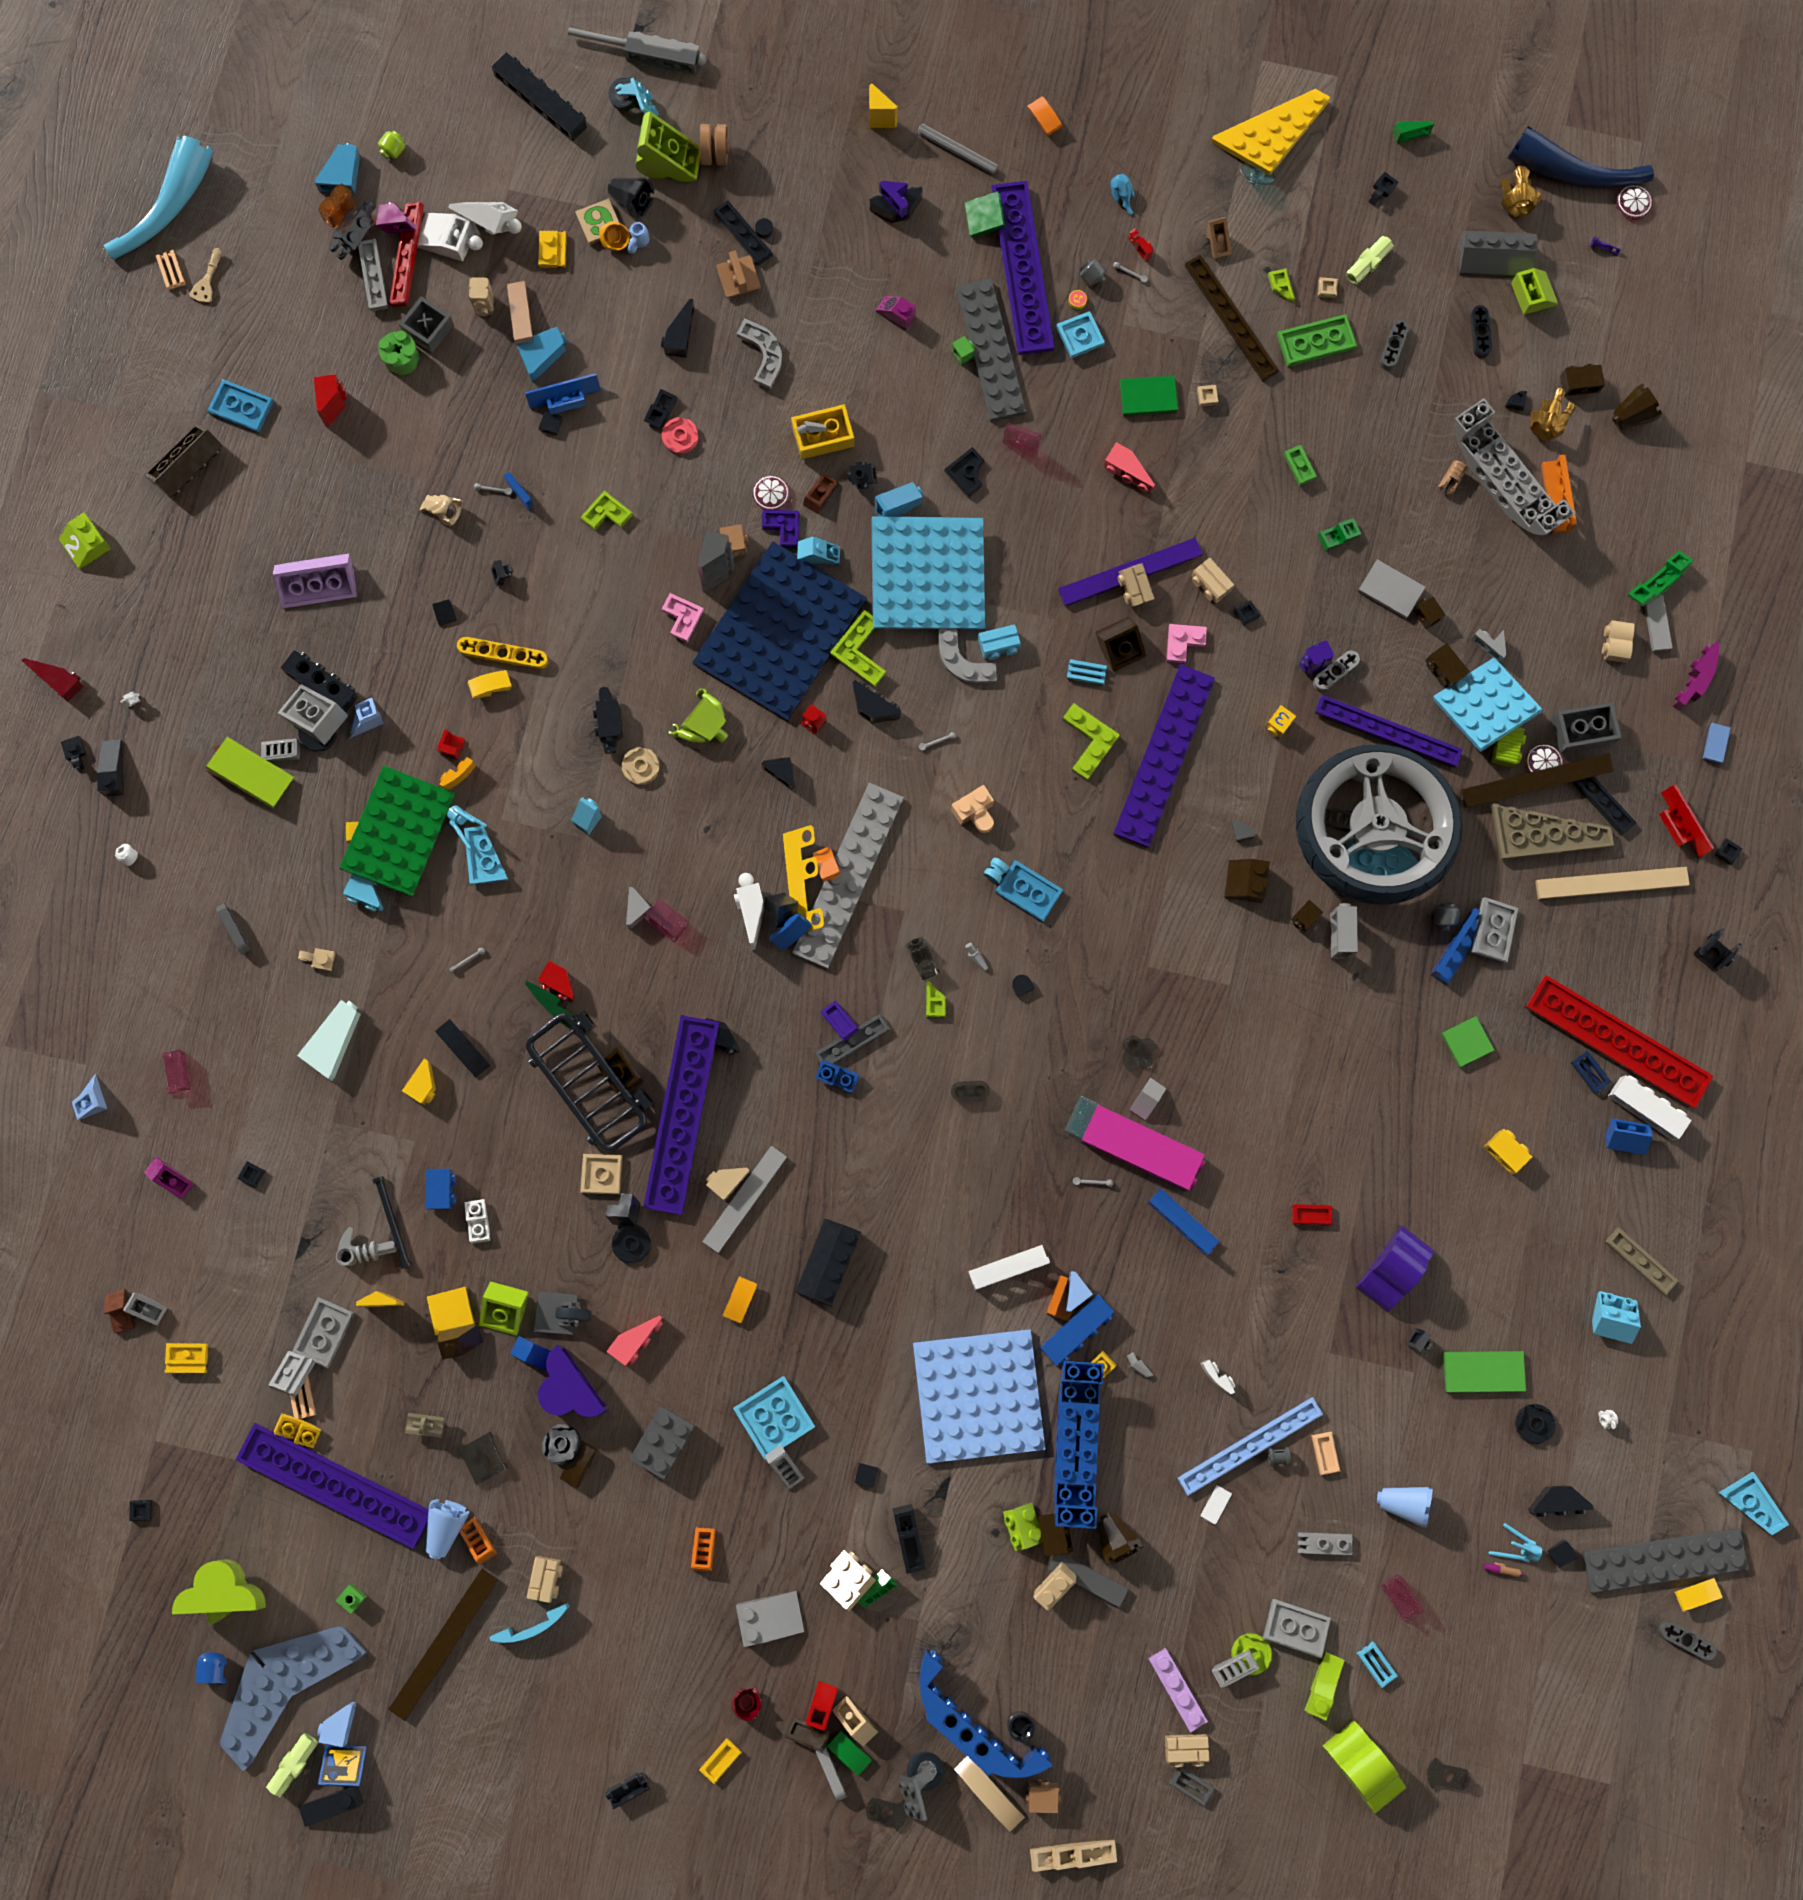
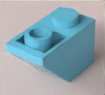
M813 536L798 541L797 559L810 564L838 565L840 564V546Z
M582 797L571 819L573 825L589 835L602 818L600 809L597 807L598 804L590 798L586 800Z
M352 874L343 892L347 897V901L356 905L359 902L365 904V908L373 912L376 909L382 911L383 905L374 883Z

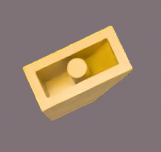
M423 1059L402 1091L425 1106L426 1103L429 1104L433 1100L436 1088L431 1063Z

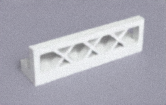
M1040 1245L968 1272L974 1289L977 1290L1047 1265L1050 1261L1046 1257L1043 1246Z

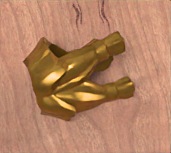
M1518 166L1514 170L1516 186L1512 190L1510 179L1500 180L1503 189L1501 205L1514 217L1526 216L1541 201V193L1531 186V179H1528L1530 171L1523 166Z
M1557 389L1553 402L1549 399L1542 400L1540 410L1530 412V429L1535 436L1542 440L1559 438L1564 433V430L1567 429L1566 425L1568 424L1569 417H1571L1576 409L1575 404L1569 402L1565 412L1561 413V401L1565 394L1563 389Z

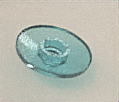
M1248 163L1243 164L1240 168L1241 174L1253 185H1269L1275 180L1273 173L1269 176Z

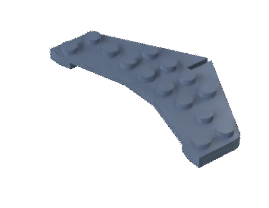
M337 1626L253 1650L265 1666L262 1665L253 1653L249 1654L220 1740L221 1747L242 1771H245L254 1762L262 1745L293 1695L359 1660L367 1652L345 1627Z

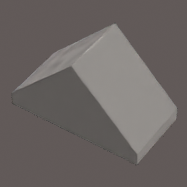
M629 887L626 925L632 929L650 914L652 909L633 887Z
M1150 1078L1129 1110L1143 1120H1146L1166 1088Z
M133 1292L123 1311L158 1325L167 1307L142 1293Z

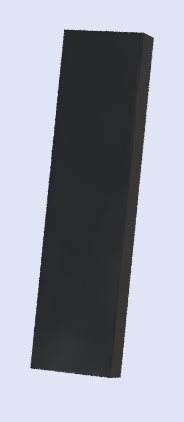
M728 200L714 210V214L758 266L773 256L770 249Z
M1594 776L1572 782L1621 836L1637 823Z

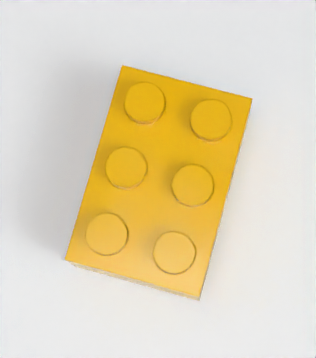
M845 404L791 417L792 429L801 460L854 447V435ZM804 421L824 424L827 430L812 433L807 431L799 435L797 427L804 425Z

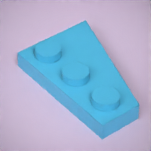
M483 826L464 828L465 838L471 846V850H468L466 847L470 885L509 881Z
M1754 1472L1749 1473L1719 1492V1494L1771 1535L1789 1525Z

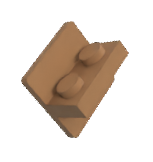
M736 250L729 252V260L727 262L716 265L726 298L761 289L750 255L738 258Z

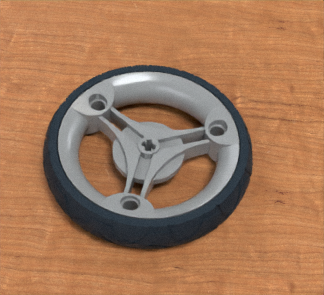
M1381 744L1362 745L1349 748L1334 755L1319 766L1310 776L1298 800L1296 833L1305 860L1313 872L1327 886L1343 896L1359 902L1377 905L1396 904L1424 894L1445 877L1451 869L1460 848L1463 828L1462 814L1452 787L1431 763L1399 747ZM1367 769L1372 770L1374 773L1368 772ZM1384 774L1406 782L1422 796L1432 816L1433 831L1430 834L1409 824L1402 807L1387 797L1382 783ZM1352 778L1363 784L1364 800L1355 807L1351 814V831L1344 838L1337 841L1327 837L1324 823L1325 810L1335 790L1345 781ZM1375 782L1377 796L1372 797L1370 783ZM1406 834H1407V835H1409V836H1412V837H1414V838H1416V839H1419V840L1423 841V843H1422V844H1421V843H1418V842H1416V841H1414V840H1411V839H1409V838H1407V837H1405V836H1406ZM1354 837L1358 843L1349 850H1346L1343 844ZM1428 844H1432L1436 850L1431 849ZM1397 846H1402L1419 852L1420 859L1409 870L1394 875H1373L1362 872L1348 864L1349 856L1364 848L1375 852H1386ZM1331 852L1336 853L1338 855V858L1333 857L1331 855Z

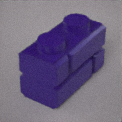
M1324 640L1318 643L1317 646L1313 645L1307 648L1301 658V662H1299L1302 671L1306 672L1307 675L1310 676L1317 673V671L1327 668L1333 659L1334 653L1328 641Z

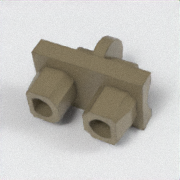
M408 1413L405 1433L442 1438L445 1417Z

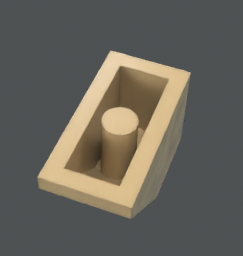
M748 1168L718 1170L717 1173L713 1171L706 1179L708 1181L706 1185L722 1200L726 1201L748 1176L750 1170Z
M848 1696L832 1710L848 1733L863 1747L878 1733L868 1718Z

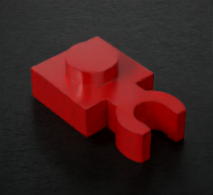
M1136 229L1130 231L1128 239L1136 246L1135 250L1145 262L1152 259L1154 251L1152 244L1146 241L1144 237H1140Z

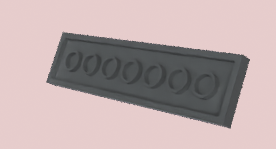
M992 279L957 285L956 292L968 339L975 347L974 362L990 422L1026 414Z
M1740 1528L1582 1551L1588 1588L1591 1593L1748 1569Z

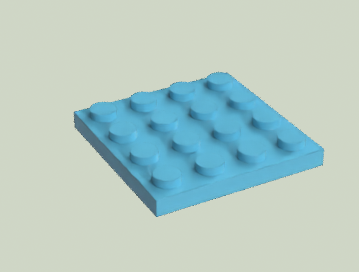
M1495 658L1470 672L1452 687L1448 686L1433 696L1434 702L1480 752L1542 711V708Z

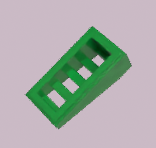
M1396 122L1392 131L1396 143L1429 135L1434 122Z
M880 1570L874 1577L876 1581L857 1602L864 1608L868 1607L898 1585L885 1571Z

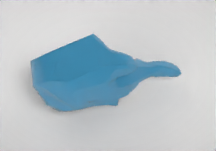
M1118 174L1110 182L1113 198L1117 202L1121 198L1123 201L1122 206L1132 215L1130 197L1131 195L1135 196L1132 183L1126 175Z

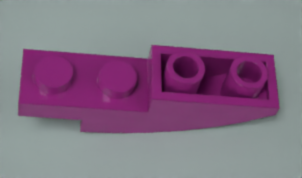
M1715 641L1712 645L1707 644L1701 651L1703 656L1700 659L1697 657L1690 665L1692 670L1688 674L1692 677L1685 684L1687 688L1685 691L1681 690L1674 698L1677 701L1673 707L1678 711L1686 705L1690 698L1694 701L1698 700L1708 688L1718 663V641Z

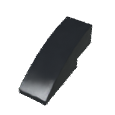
M451 1019L447 1020L435 1031L475 1078L490 1066L488 1061Z
M912 1504L892 1508L906 1573L925 1570L926 1566Z

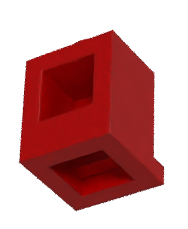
M811 704L803 713V721L800 724L816 735L827 722L826 714Z

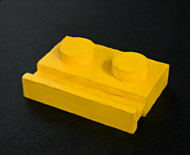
M540 231L539 268H566V231Z
M166 1343L165 1373H207L208 1344Z

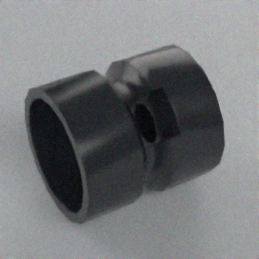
M1016 1711L1008 1718L1007 1728L1015 1741L1027 1742L1034 1736L1035 1724L1028 1713Z

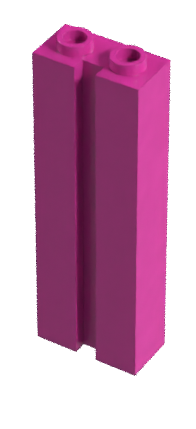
M1097 1105L1080 1141L1184 1191L1194 1188L1198 1179L1195 1175L1198 1170H1202L1205 1164V1160H1203L1205 1154L1100 1105Z

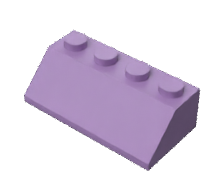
M349 554L274 565L273 578L282 608L357 597L354 570Z

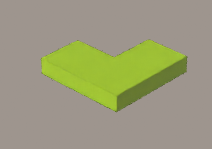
M603 491L580 519L596 531L606 518L622 528L633 516V513L606 491Z

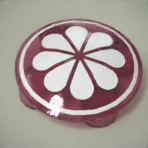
M1631 185L1620 190L1615 206L1625 216L1630 217L1632 220H1639L1649 213L1653 201L1650 193L1644 187Z
M764 476L753 487V499L764 510L780 509L787 503L790 497L787 483L778 476Z
M1538 744L1528 751L1524 765L1529 772L1561 765L1563 764V758L1554 746Z

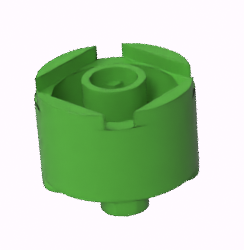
M401 330L391 332L379 341V355L389 372L407 375L416 369L420 355L414 340L408 334Z

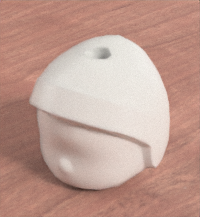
M122 844L116 849L115 856L121 864L131 866L136 861L138 852L131 845Z

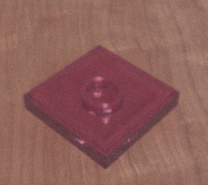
M1007 423L1003 444L1038 455L1042 435Z

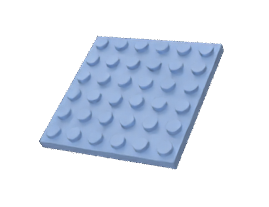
M1031 1329L913 1343L926 1463L1045 1450Z

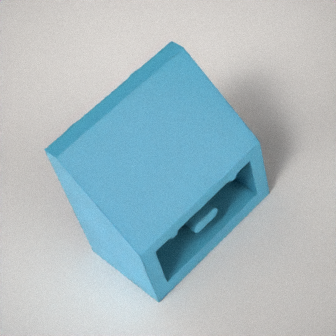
M1599 1291L1592 1318L1593 1334L1632 1344L1641 1328L1637 1301Z

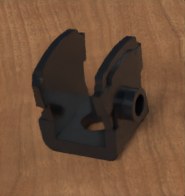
M1724 928L1713 934L1710 933L1706 942L1693 953L1697 959L1713 972L1722 969L1724 966L1728 967L1734 961V956L1742 946L1739 943L1729 950L1718 941L1726 930ZM1710 948L1717 951V958L1713 959L1708 955Z

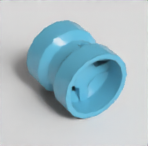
M993 858L990 862V868H986L983 874L992 882L999 884L1003 873L1008 871L1009 866L1000 859Z

